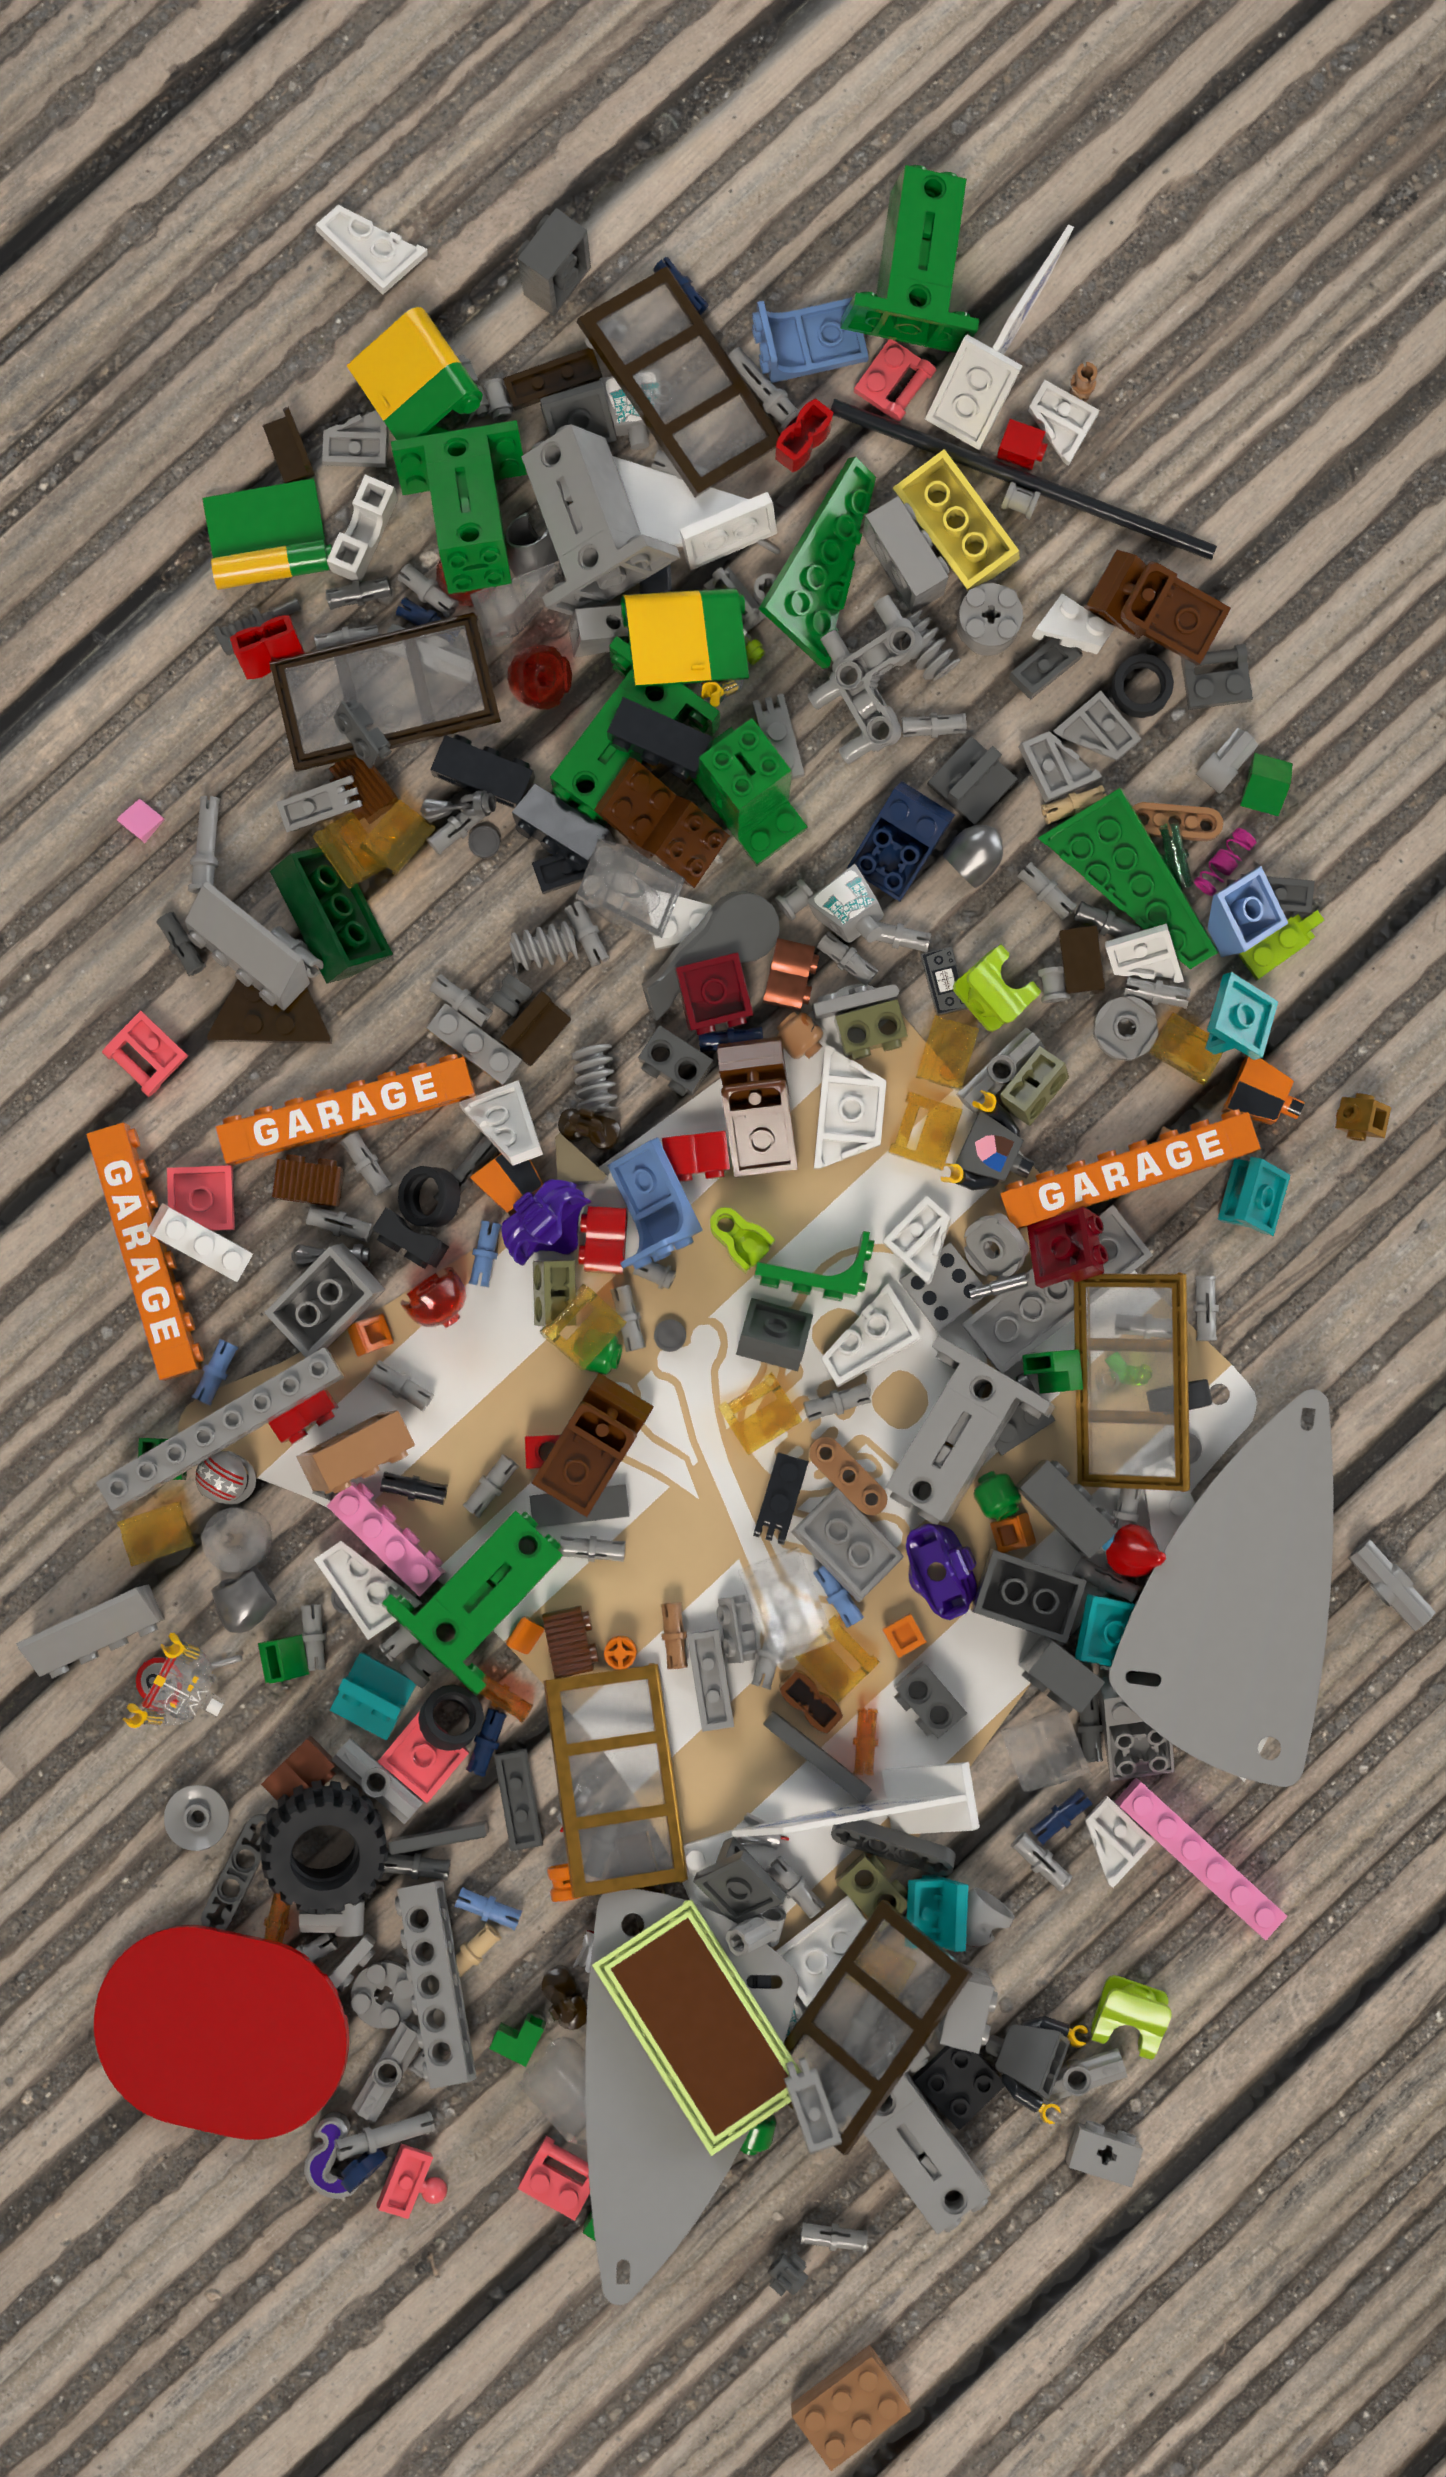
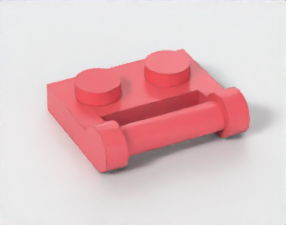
M889 339L854 387V393L893 420L900 422L906 414L905 408L925 380L931 379L936 372V368L929 361L919 358L895 340ZM909 368L915 370L916 373L896 401L890 402L887 398Z
M142 1011L102 1051L109 1060L113 1058L142 1086L141 1091L148 1097L153 1095L160 1088L161 1084L188 1057ZM127 1042L157 1070L152 1077L122 1050Z
M545 2136L518 2189L575 2221L590 2194L588 2162L554 2144V2139ZM547 2155L585 2176L584 2183H580L545 2163L544 2160Z

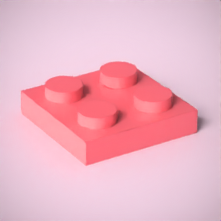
M233 1166L167 1168L169 1207L211 1231L235 1230Z
M419 1711L378 1760V1763L424 1802L428 1803L470 1751L465 1747L460 1750L445 1751L435 1748L426 1741L419 1727ZM436 1724L437 1727H438L441 1731H443L444 1733L448 1734V1733H447L445 1730H443L438 1724Z

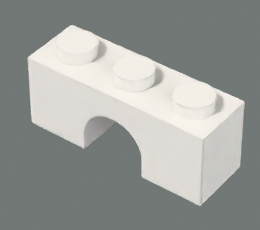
M364 476L352 503L354 511L351 522L344 534L339 532L328 556L327 563L331 572L352 581L359 580L362 582L398 501V496L393 486L370 476Z
M163 1203L147 1229V1232L153 1237L238 1282L253 1255L247 1249L207 1229Z

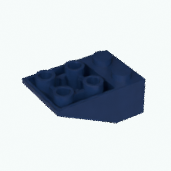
M901 781L893 789L847 869L855 864L866 881L901 902L955 814Z

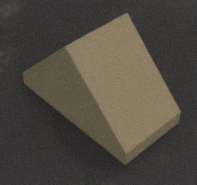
M561 1133L555 1137L557 1180L572 1182L576 1185L603 1184L608 1180V1176Z

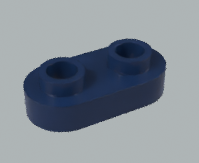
M377 2148L376 2153L373 2154L364 2152L341 2173L345 2178L341 2185L351 2193L366 2181L387 2160L388 2156L380 2148Z

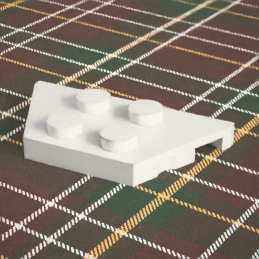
M825 1046L814 1169H821L881 1145L886 1080L875 1073L869 1072L862 1065L848 1059L831 1046Z

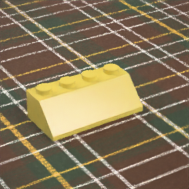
M945 449L893 487V490L903 504L908 503L916 515L917 523L928 533L934 546L967 591L995 578L1020 559L1019 550Z

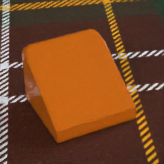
M383 1313L355 1322L347 1328L358 1357L394 1344Z
M1022 1513L1002 1521L990 1523L999 1552L1005 1553L1036 1543L1028 1513Z
M523 1616L507 1639L506 1645L523 1654H529L544 1632V1627L528 1616Z

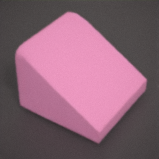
M141 799L137 800L117 818V821L143 843H146L165 820Z

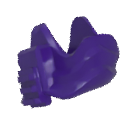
M550 1179L541 1186L535 1195L527 1192L513 1204L516 1213L503 1221L501 1230L505 1247L516 1263L524 1266L527 1260L539 1251H552L569 1255L577 1249L580 1212L591 1201L584 1197L583 1191L577 1189L575 1183Z
M923 1524L912 1530L906 1541V1552L909 1559L908 1576L911 1587L927 1601L932 1611L943 1619L952 1620L967 1613L977 1590L976 1579L973 1573L977 1562L971 1548L968 1546L962 1547L954 1531L942 1525ZM938 1562L944 1565L946 1568L944 1579L936 1581L930 1578L928 1567L932 1563Z

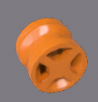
M621 1635L609 1640L604 1650L605 1661L612 1668L619 1670L631 1666L637 1654L636 1645L633 1640Z

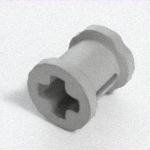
M1011 482L1001 508L1004 510L1010 508L1023 513L1030 520L1041 493L1038 491L1031 493L1016 487V483Z
M763 574L755 581L753 596L759 606L765 598V587L771 588L777 578L774 574Z
M802 879L796 882L797 886L785 895H778L775 898L779 908L791 921L796 918V913L808 905L807 900L814 895Z
M1063 966L1038 970V976L1042 977L1044 996L1041 997L1042 1003H1054L1070 999V994H1067L1065 989Z

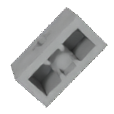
M1089 2120L1086 2121V2124L1076 2122L1065 2158L1068 2167L1132 2188L1143 2152L1142 2146L1136 2141L1137 2137L1118 2130L1117 2135L1104 2131L1105 2126ZM1106 2145H1108L1112 2153H1105L1104 2157H1101L1098 2149L1105 2150Z

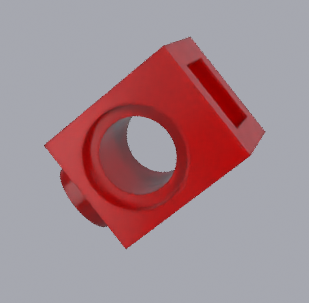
M1010 419L1000 444L997 458L1032 471L1035 461L1042 462L1048 444L1043 442L1046 431Z
M560 1435L524 1436L526 1469L541 1468L545 1461L540 1456L541 1446L546 1442L555 1444Z

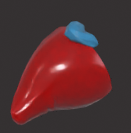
M1128 1524L1121 1527L1102 1546L1103 1550L1106 1551L1108 1564L1115 1573L1123 1576L1141 1577L1151 1574L1155 1567L1161 1566L1166 1560V1554L1158 1549V1544L1149 1530L1137 1524Z

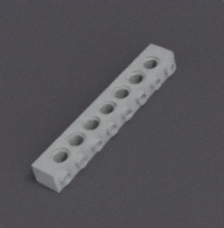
M323 1347L97 1481L96 1485L110 1509L119 1512L343 1379L344 1376L329 1350Z

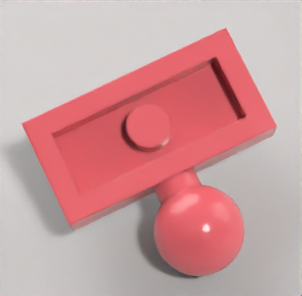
M404 2144L400 2145L376 2206L378 2210L409 2219L419 2193L430 2204H438L445 2199L447 2185L444 2180L439 2177H430L425 2181L434 2158L430 2152Z

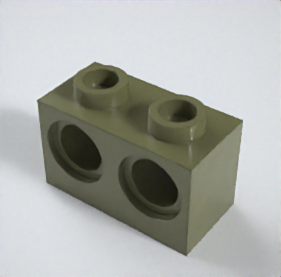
M897 999L835 1016L834 1022L845 1057L852 1055L853 1060L870 1056V1050L883 1047L884 1051H890L902 1047L901 1042L905 1041L908 1037ZM885 1019L891 1020L896 1026V1031L891 1035L881 1033L878 1028L880 1021ZM852 1028H859L864 1032L865 1040L861 1043H853L848 1039L847 1032Z
M1039 1046L1000 1094L1005 1110L1031 1126L1069 1079L1065 1063Z
M533 1261L535 1326L576 1325L575 1261Z
M863 1852L835 1879L836 1884L868 1918H870L878 1906L877 1901L883 1894H891L895 1897L893 1907L898 1912L902 1913L907 1908L906 1896L908 1895V1890L899 1880L895 1879L891 1882L883 1872L887 1868L874 1854L869 1858ZM860 1870L870 1871L873 1874L872 1881L865 1886L857 1884L855 1882L857 1872ZM885 1921L880 1931L883 1932L890 1924Z

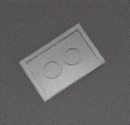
M837 1487L791 1531L857 1602H860L904 1558L899 1550Z

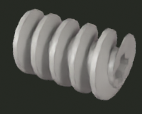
M920 610L907 618L923 638V647L912 660L918 659L916 662L918 670L926 669L923 673L925 680L934 679L933 681H936L952 671L960 663L961 659L949 660V656L954 651L953 648L941 649L946 638L934 639L939 628L935 627L928 630L927 626L932 619L931 617L920 619L919 616L923 612V610ZM905 633L900 638H904L901 643L903 649H907L911 644L910 635Z
M566 921L561 922L560 932L556 930L553 924H550L548 934L546 935L541 927H536L535 937H532L528 929L524 930L523 940H520L515 932L511 933L510 948L516 973H518L519 963H522L526 971L530 970L532 960L535 961L539 968L543 967L545 957L551 965H555L556 955L558 954L563 962H568L569 952H572L576 960L579 959L573 931L569 928Z
M596 1044L582 1047L572 1054V1059L580 1062L573 1067L574 1072L583 1074L575 1079L576 1085L584 1087L576 1092L578 1098L585 1099L578 1104L579 1110L584 1108L594 1111V1113H603L619 1108L609 1105L610 1101L618 1097L616 1094L608 1093L607 1090L616 1086V1082L606 1080L607 1076L615 1073L614 1069L605 1067V1064L612 1061L613 1057L603 1055V1051L612 1048L611 1044Z

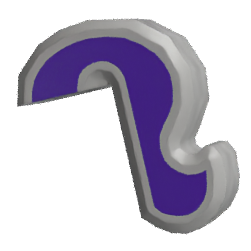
M338 2111L326 2114L319 2122L314 2131V2136L323 2140L313 2146L305 2160L304 2174L309 2185L321 2195L333 2199L351 2196L357 2190L356 2188L349 2193L341 2185V2182L345 2179L341 2175L343 2171L332 2167L337 2158L336 2151L340 2150L335 2148L334 2140L345 2138L351 2127L347 2116Z

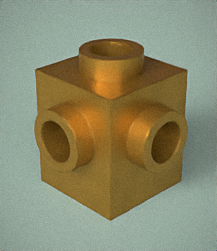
M1356 1093L1355 1098L1342 1097L1340 1107L1336 1113L1337 1121L1335 1128L1346 1132V1138L1356 1141H1366V1137L1385 1138L1391 1107L1374 1100L1375 1097L1368 1094Z

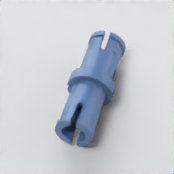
M481 1221L477 1249L473 1248L472 1253L475 1259L469 1284L477 1285L479 1274L483 1273L480 1285L482 1287H489L493 1259L497 1260L498 1256L495 1249L501 1224L493 1222L491 1234L487 1235L489 1221Z
M219 1339L209 1364L204 1365L202 1370L205 1372L195 1393L192 1395V1398L210 1406L222 1379L226 1381L228 1376L226 1371L236 1350L239 1348L222 1339Z
M824 1566L813 1572L828 1596L826 1598L827 1602L833 1604L846 1628L864 1618L849 1592Z
M462 1887L459 1897L471 1902L458 1898L454 1907L482 1917V1921L487 1922L489 1919L515 1931L518 1921L508 1918L507 1915L519 1920L522 1910L495 1901L496 1898L493 1896L486 1898Z

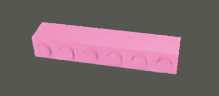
M1137 1778L1114 1801L1265 1941L1288 1917Z

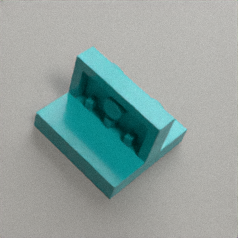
M1232 972L1223 974L1207 1031L1210 1033L1205 1049L1215 1055L1236 1048L1253 1060L1263 1058L1278 1001Z
M1251 1157L1250 1161L1235 1158L1218 1220L1224 1223L1249 1227L1262 1234L1274 1236L1291 1175L1261 1158Z
M1087 1594L1075 1659L1112 1666L1120 1640L1136 1604Z
M360 1652L348 1676L341 1682L338 1688L339 1693L330 1711L387 1741L417 1685L405 1674Z
M922 1875V1879L908 1880L907 1919L941 1948L954 1952L966 1951L969 1884L936 1875ZM906 1938V1947L917 1948Z

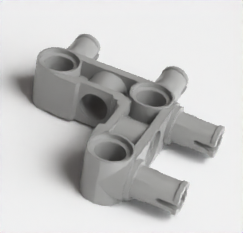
M890 595L880 598L873 604L887 629L885 633L854 653H850L837 630L827 633L820 639L834 662L832 665L833 672L829 676V681L808 693L807 696L814 708L818 710L839 696L845 700L861 728V735L839 748V752L847 764H851L871 750L878 752L886 746H891L899 741L902 729L892 707L886 705L877 689L879 685L877 682L880 681V676L895 666H903L917 655L923 647V638L919 631L914 629L910 620L901 616ZM905 633H908L911 637V644L907 649L902 650L899 644L900 638ZM855 668L858 678L854 684L850 685L847 681V674L850 669ZM886 722L889 726V734L882 740L878 735V729L882 723Z

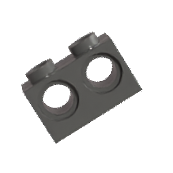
M660 1025L638 1056L639 1062L643 1064L641 1069L655 1079L659 1075L670 1081L667 1086L681 1096H684L686 1092L693 1096L714 1065L713 1059ZM657 1048H666L669 1050L670 1056L664 1062H656L652 1058L653 1052ZM684 1065H692L696 1068L697 1073L692 1079L685 1080L679 1076V1070Z
M923 1661L894 1685V1688L898 1691L894 1698L906 1712L910 1708L915 1711L920 1717L915 1722L927 1737L933 1733L937 1739L940 1738L967 1714ZM914 1681H922L926 1685V1692L920 1698H913L909 1695V1686ZM935 1706H943L947 1709V1717L943 1722L935 1723L930 1720V1711Z

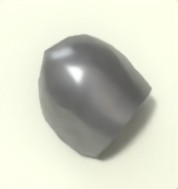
M524 513L513 520L507 527L505 542L509 567L513 574L522 582L535 585L554 568L559 559L548 528L544 535L540 537L532 529L528 520L529 514Z
M974 825L964 829L954 838L944 852L943 857L969 884L977 888L994 873L1003 858L1002 839L996 828L987 825Z
M254 1567L238 1579L223 1580L211 1589L224 1628L232 1633H243L252 1630L277 1604L275 1595L257 1567Z

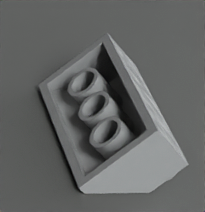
M206 881L202 885L185 920L189 931L188 938L197 947L202 949L205 946L212 952L211 956L219 965L224 968L230 966L236 971L235 976L245 986L249 987L252 984L260 991V997L270 1006L276 1004L285 1010L310 984L303 958L209 882Z
M148 1584L127 1591L16 1644L39 1677L50 1674L51 1678H55L70 1671L68 1664L79 1660L81 1665L98 1658L99 1654L97 1651L109 1646L110 1650L113 1651L128 1644L127 1637L138 1632L140 1637H143L158 1630L156 1623L165 1619Z

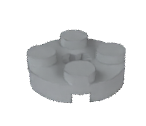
M1134 996L1112 999L1097 1013L1094 1021L1093 1037L1097 1041L1099 1048L1109 1057L1116 1060L1132 1061L1146 1054L1157 1040L1158 1028L1155 1012L1148 1003ZM1127 1021H1131L1134 1025L1131 1029H1135L1132 1036L1129 1034L1125 1036L1120 1035L1118 1032L1120 1029H1117L1118 1023L1124 1024Z
M1001 1213L979 1218L968 1227L964 1238L967 1236V1246L964 1247V1252L968 1262L977 1272L986 1277L989 1274L999 1276L996 1279L1010 1277L1023 1265L1025 1256L1029 1252V1245L1023 1239L1020 1231ZM992 1241L998 1245L1000 1254L998 1250L995 1252L991 1250Z
M386 1960L370 1964L358 1974L351 1990V2005L363 2022L375 2028L391 2029L409 2017L413 2011L411 1999L415 1994L413 1982L408 1980L406 1967L400 1963ZM385 1986H388L392 1990L389 1994H393V1999L391 2001L385 2000L382 2003L377 1999L379 1996L375 1995L376 1989L382 1990Z

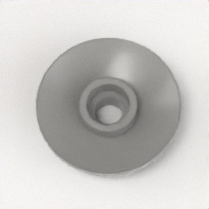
M191 1785L180 1789L170 1798L165 1808L164 1825L166 1832L175 1844L186 1850L201 1851L214 1846L223 1838L229 1825V1809L226 1801L216 1790L208 1786ZM195 1811L203 1812L204 1820L202 1822L194 1820L193 1814Z

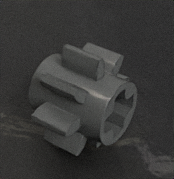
M795 2252L790 2258L782 2253L768 2269L767 2273L772 2276L769 2286L780 2296L786 2290L791 2295H795L808 2279V2275L804 2272L807 2267L805 2266L806 2262Z

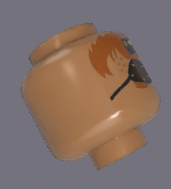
M794 1011L776 1028L779 1031L777 1037H782L783 1048L794 1059H799L804 1055L810 1059L823 1047L819 1041L822 1039L824 1031L807 1013L797 1014Z

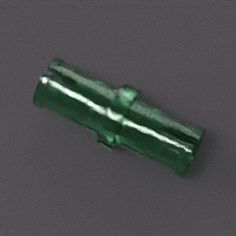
M1178 822L1170 823L1173 835L1171 837L1168 826L1165 824L1159 827L1166 852L1163 855L1164 860L1169 864L1170 871L1181 889L1180 876H1183L1185 888H1188L1194 883L1187 862L1189 853L1188 849H1184L1180 825Z

